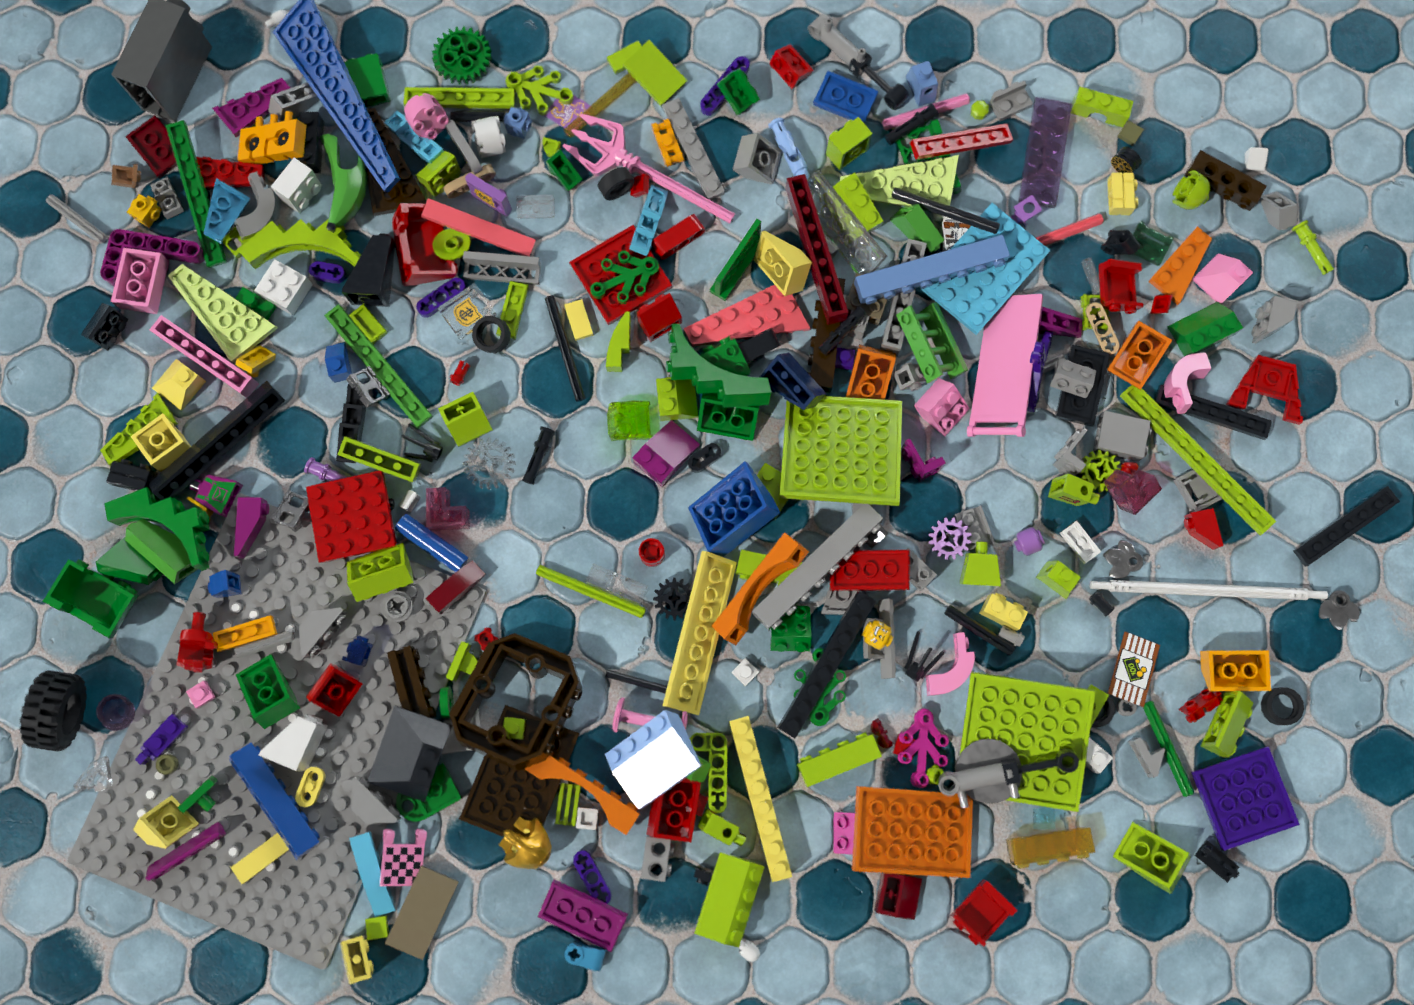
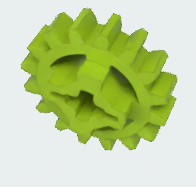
M1101 450L1096 451V454L1092 451L1088 456H1084L1082 460L1086 466L1078 473L1083 475L1081 479L1093 483V491L1098 488L1099 493L1104 491V488L1106 491H1109L1111 486L1117 485L1115 480L1121 479V476L1117 475V473H1120V468H1117L1120 462H1114L1115 455L1109 457L1108 451L1102 454ZM1099 459L1097 463H1090L1092 460ZM1103 479H1109L1106 483H1100Z

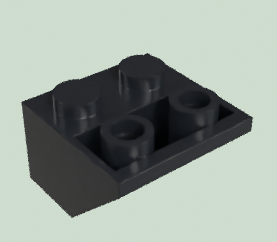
M101 303L81 335L108 351L115 344L119 333L125 329L129 319L110 305Z

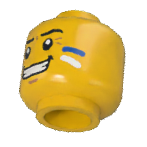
M874 620L872 623L868 622L862 633L864 642L878 650L883 649L884 646L889 647L893 640L891 627L878 620Z

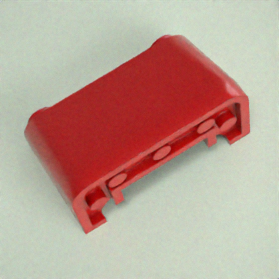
M400 203L392 218V228L403 286H415L452 279L458 272L457 264L453 260L442 259L434 252L433 241L444 230V226L421 217L426 204Z

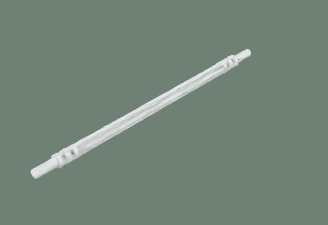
M1110 580L1109 582L1090 581L1089 584L1090 589H1106L1110 592L1290 600L1328 598L1327 591H1309L1307 588Z

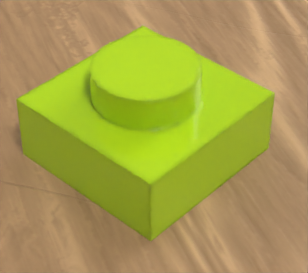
M504 718V728L510 734L511 739L524 740L526 719Z

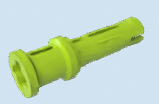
M1305 220L1293 227L1292 231L1296 232L1301 240L1300 244L1306 246L1322 275H1325L1334 270V267H1332L1316 241L1317 235L1311 231L1308 226V220Z

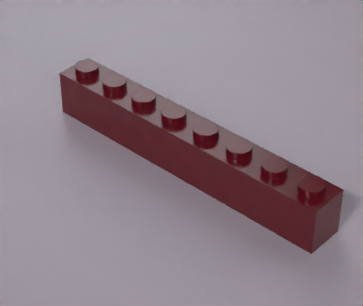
M802 174L787 178L785 189L805 254L812 262L810 270L827 325L842 322L847 318L848 309L806 175Z

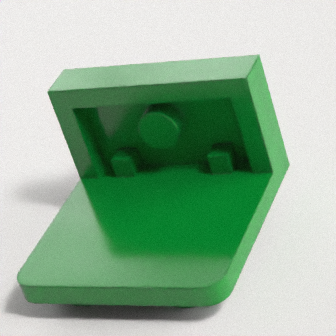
M727 336L719 341V345L713 347L711 344L702 349L703 353L700 356L709 363L737 375L747 376L750 374L749 366L735 337L730 338V336Z
M797 606L798 608L790 616L786 614L781 619L783 623L777 629H771L770 651L810 652L811 615L809 606Z

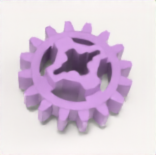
M954 517L951 522L947 518H944V523L938 520L937 524L939 526L937 528L932 526L935 532L929 534L933 538V540L929 541V544L935 545L932 551L938 550L937 556L939 557L945 554L946 560H948L949 556L956 560L957 554L963 557L962 551H969L966 544L972 543V541L967 540V537L972 536L971 533H966L968 526L962 527L963 521L960 520L956 523ZM946 526H955L958 529L954 531L948 530ZM941 531L942 538L937 542L938 533ZM945 531L951 536L955 535L953 540L956 546L950 542H945L947 540ZM963 535L964 539L960 547L958 541L959 538ZM952 547L954 551H944L943 548Z

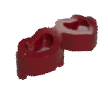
M879 718L873 720L871 731L878 736V745L886 749L892 747V741L886 735L888 731L884 730Z

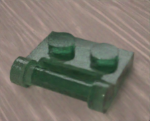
M1140 220L1133 232L1134 237L1140 242V248L1134 254L1159 266L1174 237L1166 236L1146 226ZM1143 232V233L1149 235L1150 237H1152V238H1154V239H1156V240L1162 242L1163 245L1159 244L1158 242H1156V241H1154V240H1152V239H1150V238H1148V237H1146V236H1144V235H1142V234H1140V233Z

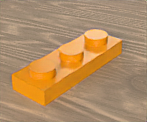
M269 615L213 632V637L218 643L217 652H223L276 635L277 630L273 616Z

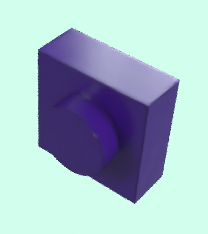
M837 347L835 368L852 370L855 350Z

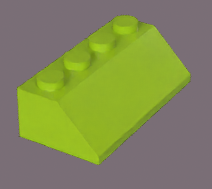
M720 852L694 933L713 941L739 948L764 866L747 859Z

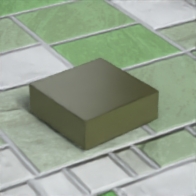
M1128 120L1117 137L1133 146L1144 129Z

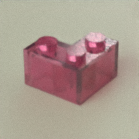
M1116 469L1104 481L1119 509L1136 515L1162 490L1154 475L1141 470L1132 475Z
M446 487L426 488V527L429 530L470 529V510L466 506H450V491Z

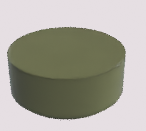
M172 754L161 755L156 761V769L163 775L174 773L179 765L178 759Z

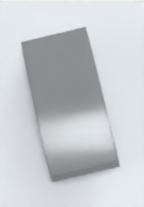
M168 177L151 184L154 196L167 219L184 212Z

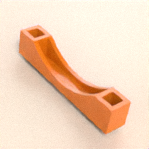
M784 533L739 592L729 602L712 627L725 640L737 645L748 631L752 610L763 590L779 575L797 568L809 551L797 540Z
M553 753L550 756L548 755L545 761L524 768L539 779H564L582 786L601 804L609 825L625 835L628 834L640 815L637 812L638 808L628 801L626 805L620 801V795L612 790L610 793L603 790V784L595 779L593 782L586 779V773L578 768L576 771L569 768L570 763L561 757L557 760L552 756Z

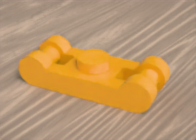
M669 118L663 120L662 123L651 124L666 167L672 166V163L684 162ZM666 129L667 133L661 135L660 131Z

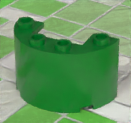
M68 559L43 602L59 611L70 613L93 626L92 629L113 639L139 596L137 594L138 591L122 580L117 582L113 580L115 577L101 574L89 568V564L80 559L76 562Z

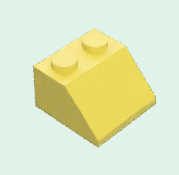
M163 413L131 436L150 465L160 472L165 470L191 447L183 434Z

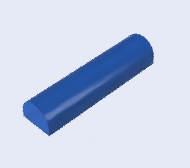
M407 513L401 517L395 526L396 531L452 571L457 572L466 565L469 557Z

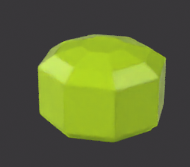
M976 101L970 108V115L975 120H983L989 113V105L985 101Z

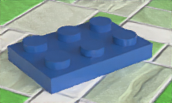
M827 71L813 105L848 120H855L859 117L865 124L878 91Z

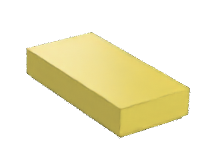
M583 300L564 304L575 341L594 336Z

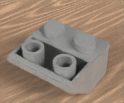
M1274 296L1269 301H1266L1263 306L1259 307L1255 314L1257 322L1251 332L1253 336L1252 343L1256 344L1294 320L1297 301Z

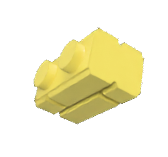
M1113 172L1107 179L1109 215H1131L1138 207V197H1135L1138 182L1134 180V173Z

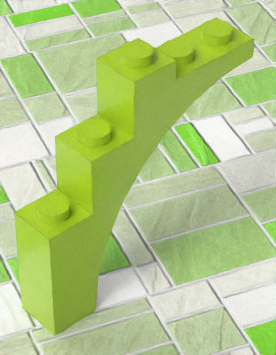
M300 219L287 231L280 224L276 226L273 221H270L237 249L254 269L279 255L294 251L312 250L326 252L342 258L354 267L361 256L358 251L354 253L350 249L352 245L346 240L347 235L344 232L346 229L344 226L336 228L334 233L327 230L326 226L329 219L317 229L309 222L306 224Z

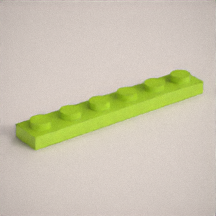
M404 87V107L413 96L418 95L420 97L424 96L423 93L433 95L442 108H515L514 88Z

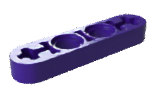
M737 57L702 98L700 110L704 115H713L726 100L724 95L716 96L714 93L715 90L719 89L717 83L730 72L737 70L738 64H745V68L741 67L740 69L746 74L749 72L750 62L746 57ZM712 102V108L708 107L706 109L705 104L709 105Z

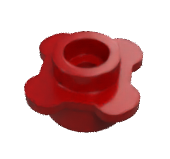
M489 627L475 635V641L481 645L483 651L489 642L498 639L492 634V629Z

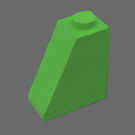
M919 204L904 206L890 218L891 222L906 237L927 243L925 253L935 252L940 248L939 244L944 241V238Z

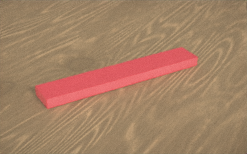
M429 198L421 216L521 256H530L536 241L533 238Z

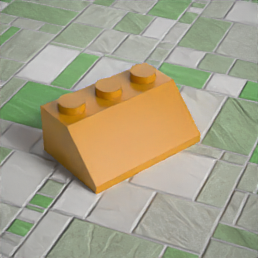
M1269 650L1200 651L1201 672L1209 691H1271Z

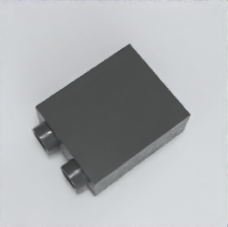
M148 0L111 75L143 111L176 122L212 46L202 33L204 30L203 25L190 16L189 11L191 8L187 3L182 0Z

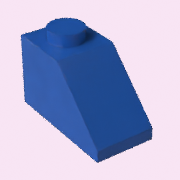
M342 342L326 346L325 363L328 377L334 383L346 380L352 374L346 343Z
M222 570L209 576L208 591L211 596L222 598L241 595L240 575L228 570Z

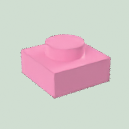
M204 680L186 691L197 709L216 698L207 681Z

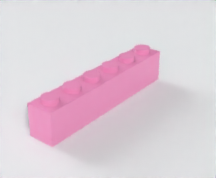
M161 315L149 329L160 339L244 397L250 396L259 385L251 376Z

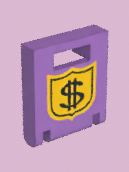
M471 173L466 175L465 180L473 197L507 217L512 208L505 191L496 189Z

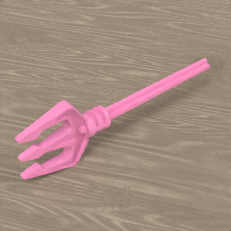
M580 114V117L590 126L599 124L614 132L610 142L589 137L583 131L571 130L582 142H588L603 155L596 164L580 156L578 148L563 144V147L595 176H600L616 166L621 167L623 165V167L629 168L631 174L637 172L640 175L643 173L649 175L651 181L729 224L734 219L735 214L645 165L641 162L639 156L633 158V153L628 154V150L625 149V131L619 123Z

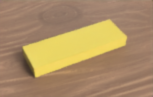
M276 833L233 865L231 869L240 883L245 884L288 852L289 849L280 835Z

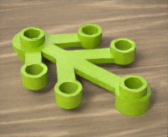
M536 65L525 73L511 72L506 77L507 87L515 89L520 99L521 108L524 110H529L532 104L531 100L525 96L522 88L530 90L540 115H546L549 112L548 105L544 103L540 94L559 99L564 105H569L574 99L573 92L569 88H562L560 91L544 86L551 82L557 84L561 81L560 72L556 70L543 77V67ZM532 77L540 78L534 82L526 81ZM542 107L546 108L544 111L540 110Z

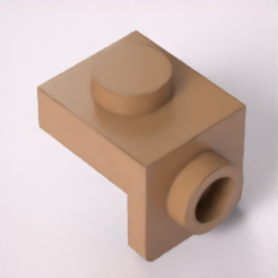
M133 164V168L112 165L111 185L135 188L136 183L141 180V171H137L138 164Z

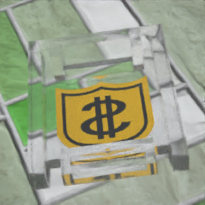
M475 283L438 308V311L443 313V318L460 340L472 333L475 323L480 318L497 315ZM477 296L486 305L481 311L472 300Z

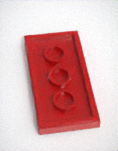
M910 550L853 551L854 554L847 561L843 559L838 564L840 568L834 574H830L831 591L910 590Z

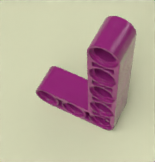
M116 229L110 234L100 275L111 286H115L123 248L157 252L170 260L194 264L203 263L205 258L203 249L194 241Z

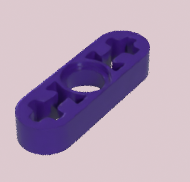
M452 278L419 300L416 305L418 313L424 318L431 317L458 299L466 291L464 281L461 278ZM457 284L460 290L454 289L453 285ZM440 293L446 294V299L443 302L436 300L437 295ZM433 299L437 306L434 307L430 300ZM423 305L428 306L429 310L427 312L423 310Z
M586 850L578 851L573 857V863L591 897L597 899L599 896L598 890L596 889L593 892L591 888L597 887L602 882L603 886L600 889L602 893L607 892L608 895L604 903L608 904L611 901L612 893L593 857ZM580 854L582 856L588 857V859L586 860V864L588 867L591 864L594 867L588 869L584 874L582 870L585 869V866L583 865V863L579 864L577 862V860L580 859ZM595 872L598 875L597 883L590 884L587 881L588 873Z

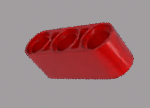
M692 214L657 236L651 245L659 257L664 260L699 238L706 229L696 215Z

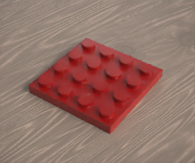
M634 225L569 262L608 325L622 318L625 312H632L673 288L659 265L657 273L649 277L646 293L643 296H637L634 290L635 285L640 283L642 274L635 277L628 295L629 301L626 304L619 303L617 295L622 291L624 283L606 290L605 296L601 299H596L591 295L590 287L593 283H604L621 275L612 271H604L601 266L603 259L608 258L613 264L632 270L638 266L630 263H621L618 258L621 251H627L630 256L642 260L646 257L655 258L650 250L647 256L629 249L636 229ZM622 255L621 259L625 260L628 256ZM605 263L604 267H609L611 264ZM648 263L646 265L647 268H651L653 266L651 263ZM596 287L594 290L598 292L601 290V287ZM639 287L637 289L638 292H642L644 290L642 287ZM622 295L620 299L625 300L626 296Z
M374 471L306 487L319 563L397 547L383 471Z

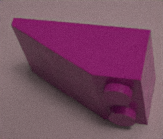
M671 420L632 457L633 463L663 487L700 444Z

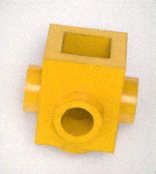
M139 194L131 202L127 213L134 220L150 228L153 222L159 218L162 209L157 205L158 201L147 195V197Z

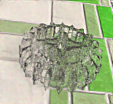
M489 437L487 443L480 439L481 444L478 445L474 442L475 448L469 447L467 449L471 454L464 455L465 459L468 460L463 462V465L467 467L464 469V472L469 474L467 478L468 480H473V485L476 486L479 483L481 489L486 485L487 489L491 490L492 484H494L497 489L499 488L498 482L505 485L506 483L503 479L505 477L508 480L511 479L508 472L514 473L515 471L510 467L516 465V462L512 460L515 456L513 453H510L511 448L506 447L505 442L499 444V439L497 438L493 443ZM488 450L499 451L503 456H491ZM482 453V459L476 462L475 465L476 458ZM488 458L492 461V466H490L491 470L487 465H485L487 464ZM504 462L502 470L499 474H496L497 467ZM476 471H488L490 478L481 477L476 474Z

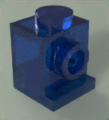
M357 635V638H354L353 642L348 644L346 651L348 655L347 657L343 656L342 660L366 667L373 644L368 643V638Z

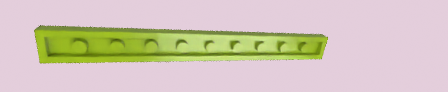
M1131 385L1120 395L1142 419L1150 421V427L1260 536L1276 522L1143 389L1140 390Z

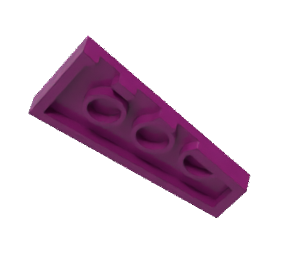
M283 78L261 86L260 90L253 93L250 91L245 93L244 97L237 100H229L227 104L221 107L215 106L212 109L233 135L238 137L241 129L249 128L256 123V117H265L270 113L271 95L290 89V86Z

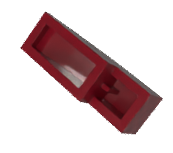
M472 560L450 576L425 599L442 615L455 601L458 602L486 573Z

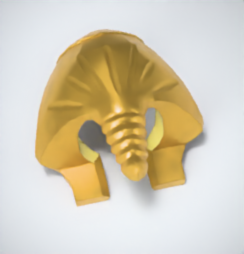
M519 816L513 825L524 834L530 833V836L523 837L520 834L514 833V831L504 830V838L499 843V846L506 853L504 861L517 868L537 869L547 863L550 858L552 848L550 839L538 819L534 818L528 821Z

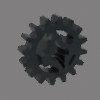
M673 577L672 582L665 579L666 584L659 583L661 589L654 591L658 595V597L653 598V601L658 602L655 605V609L660 608L659 615L665 613V619L667 620L670 616H673L674 621H676L677 616L684 619L683 614L687 611L692 591L688 589L690 584L683 585V579L676 582L675 577ZM671 587V591L667 595H662L667 588ZM678 587L682 588L687 595L681 594L678 591ZM674 591L677 598H680V600L676 601L675 608L672 600H669V598L673 597ZM662 603L668 604L671 607V611L665 609ZM681 604H686L682 610L678 611V607Z

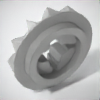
M392 591L383 598L381 612L387 620L399 623L406 620L412 614L413 603L406 593ZM393 600L398 604L403 603L400 606L401 612L397 610L392 611L395 607Z

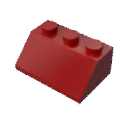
M684 778L652 801L646 835L692 843L701 782Z

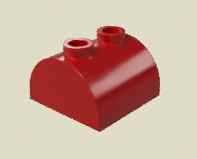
M330 663L306 698L313 704L340 717L363 683L342 668Z

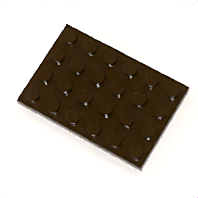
M505 705L497 725L504 727L505 717L526 719L524 740L511 739V742L527 748L542 719ZM564 727L562 735L557 737L554 743L555 748L552 756L557 760L561 757L569 762L580 733ZM499 734L495 741H500L503 734ZM484 756L459 820L504 837L503 833L506 829L514 831V833L520 834L523 837H529L530 833L524 834L513 824L520 816L528 821L536 818L544 827L562 779H539L525 769L517 771Z

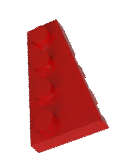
M196 156L206 190H214L216 178L232 188L249 187L251 184L248 177L249 174L257 172L259 177L262 176L265 182L264 167L260 164L239 161L237 163L226 159L217 160L206 156Z

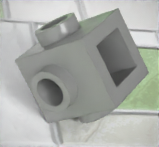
M906 363L901 366V369L894 372L900 390L910 389L911 391H916L922 388L921 384L926 382L919 364Z

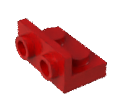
M791 44L776 50L769 62L771 67L791 89L795 88L798 81L810 76L814 71Z

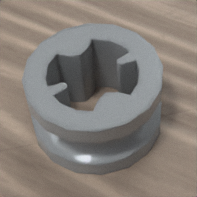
M1120 699L1116 704V710L1122 716H1131L1137 709L1136 704ZM1129 703L1131 707L1128 708H1131V710L1123 711L1122 708L1124 706L1122 704Z

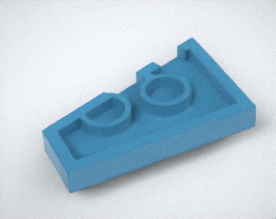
M216 178L204 234L221 244L234 226L235 220L240 217L250 202V198Z

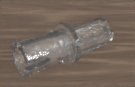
M1092 258L1084 259L1082 266L1087 276L1085 279L1089 282L1093 295H1099V273H1097Z

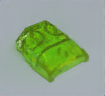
M650 401L611 402L609 404L607 424L608 435L611 441L649 440L653 437L650 430Z

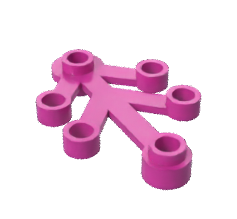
M928 709L918 710L914 715V723L906 731H902L899 734V740L902 743H911L913 734L919 730V737L905 751L898 754V761L900 763L909 764L912 760V755L918 750L917 771L911 775V783L917 788H924L929 782L926 774L927 752L933 758L935 765L945 767L948 763L947 757L940 755L927 738L929 731L935 738L937 746L945 747L949 743L948 737L941 735L933 724L934 717ZM905 734L908 735V739L906 741L904 739ZM941 737L944 739L943 744L940 743ZM904 754L907 756L906 761L903 760ZM940 758L943 760L942 764L939 763Z

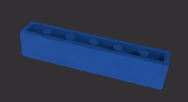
M251 742L231 754L229 761L290 852L298 860L319 845L318 839H320V836L314 828L310 829L307 824L309 820L304 812L297 810L295 807L297 802L292 795H287L284 790L286 786L280 778L276 779L273 774L275 771L269 762L265 763L263 758L259 756L261 751L259 746L254 747Z

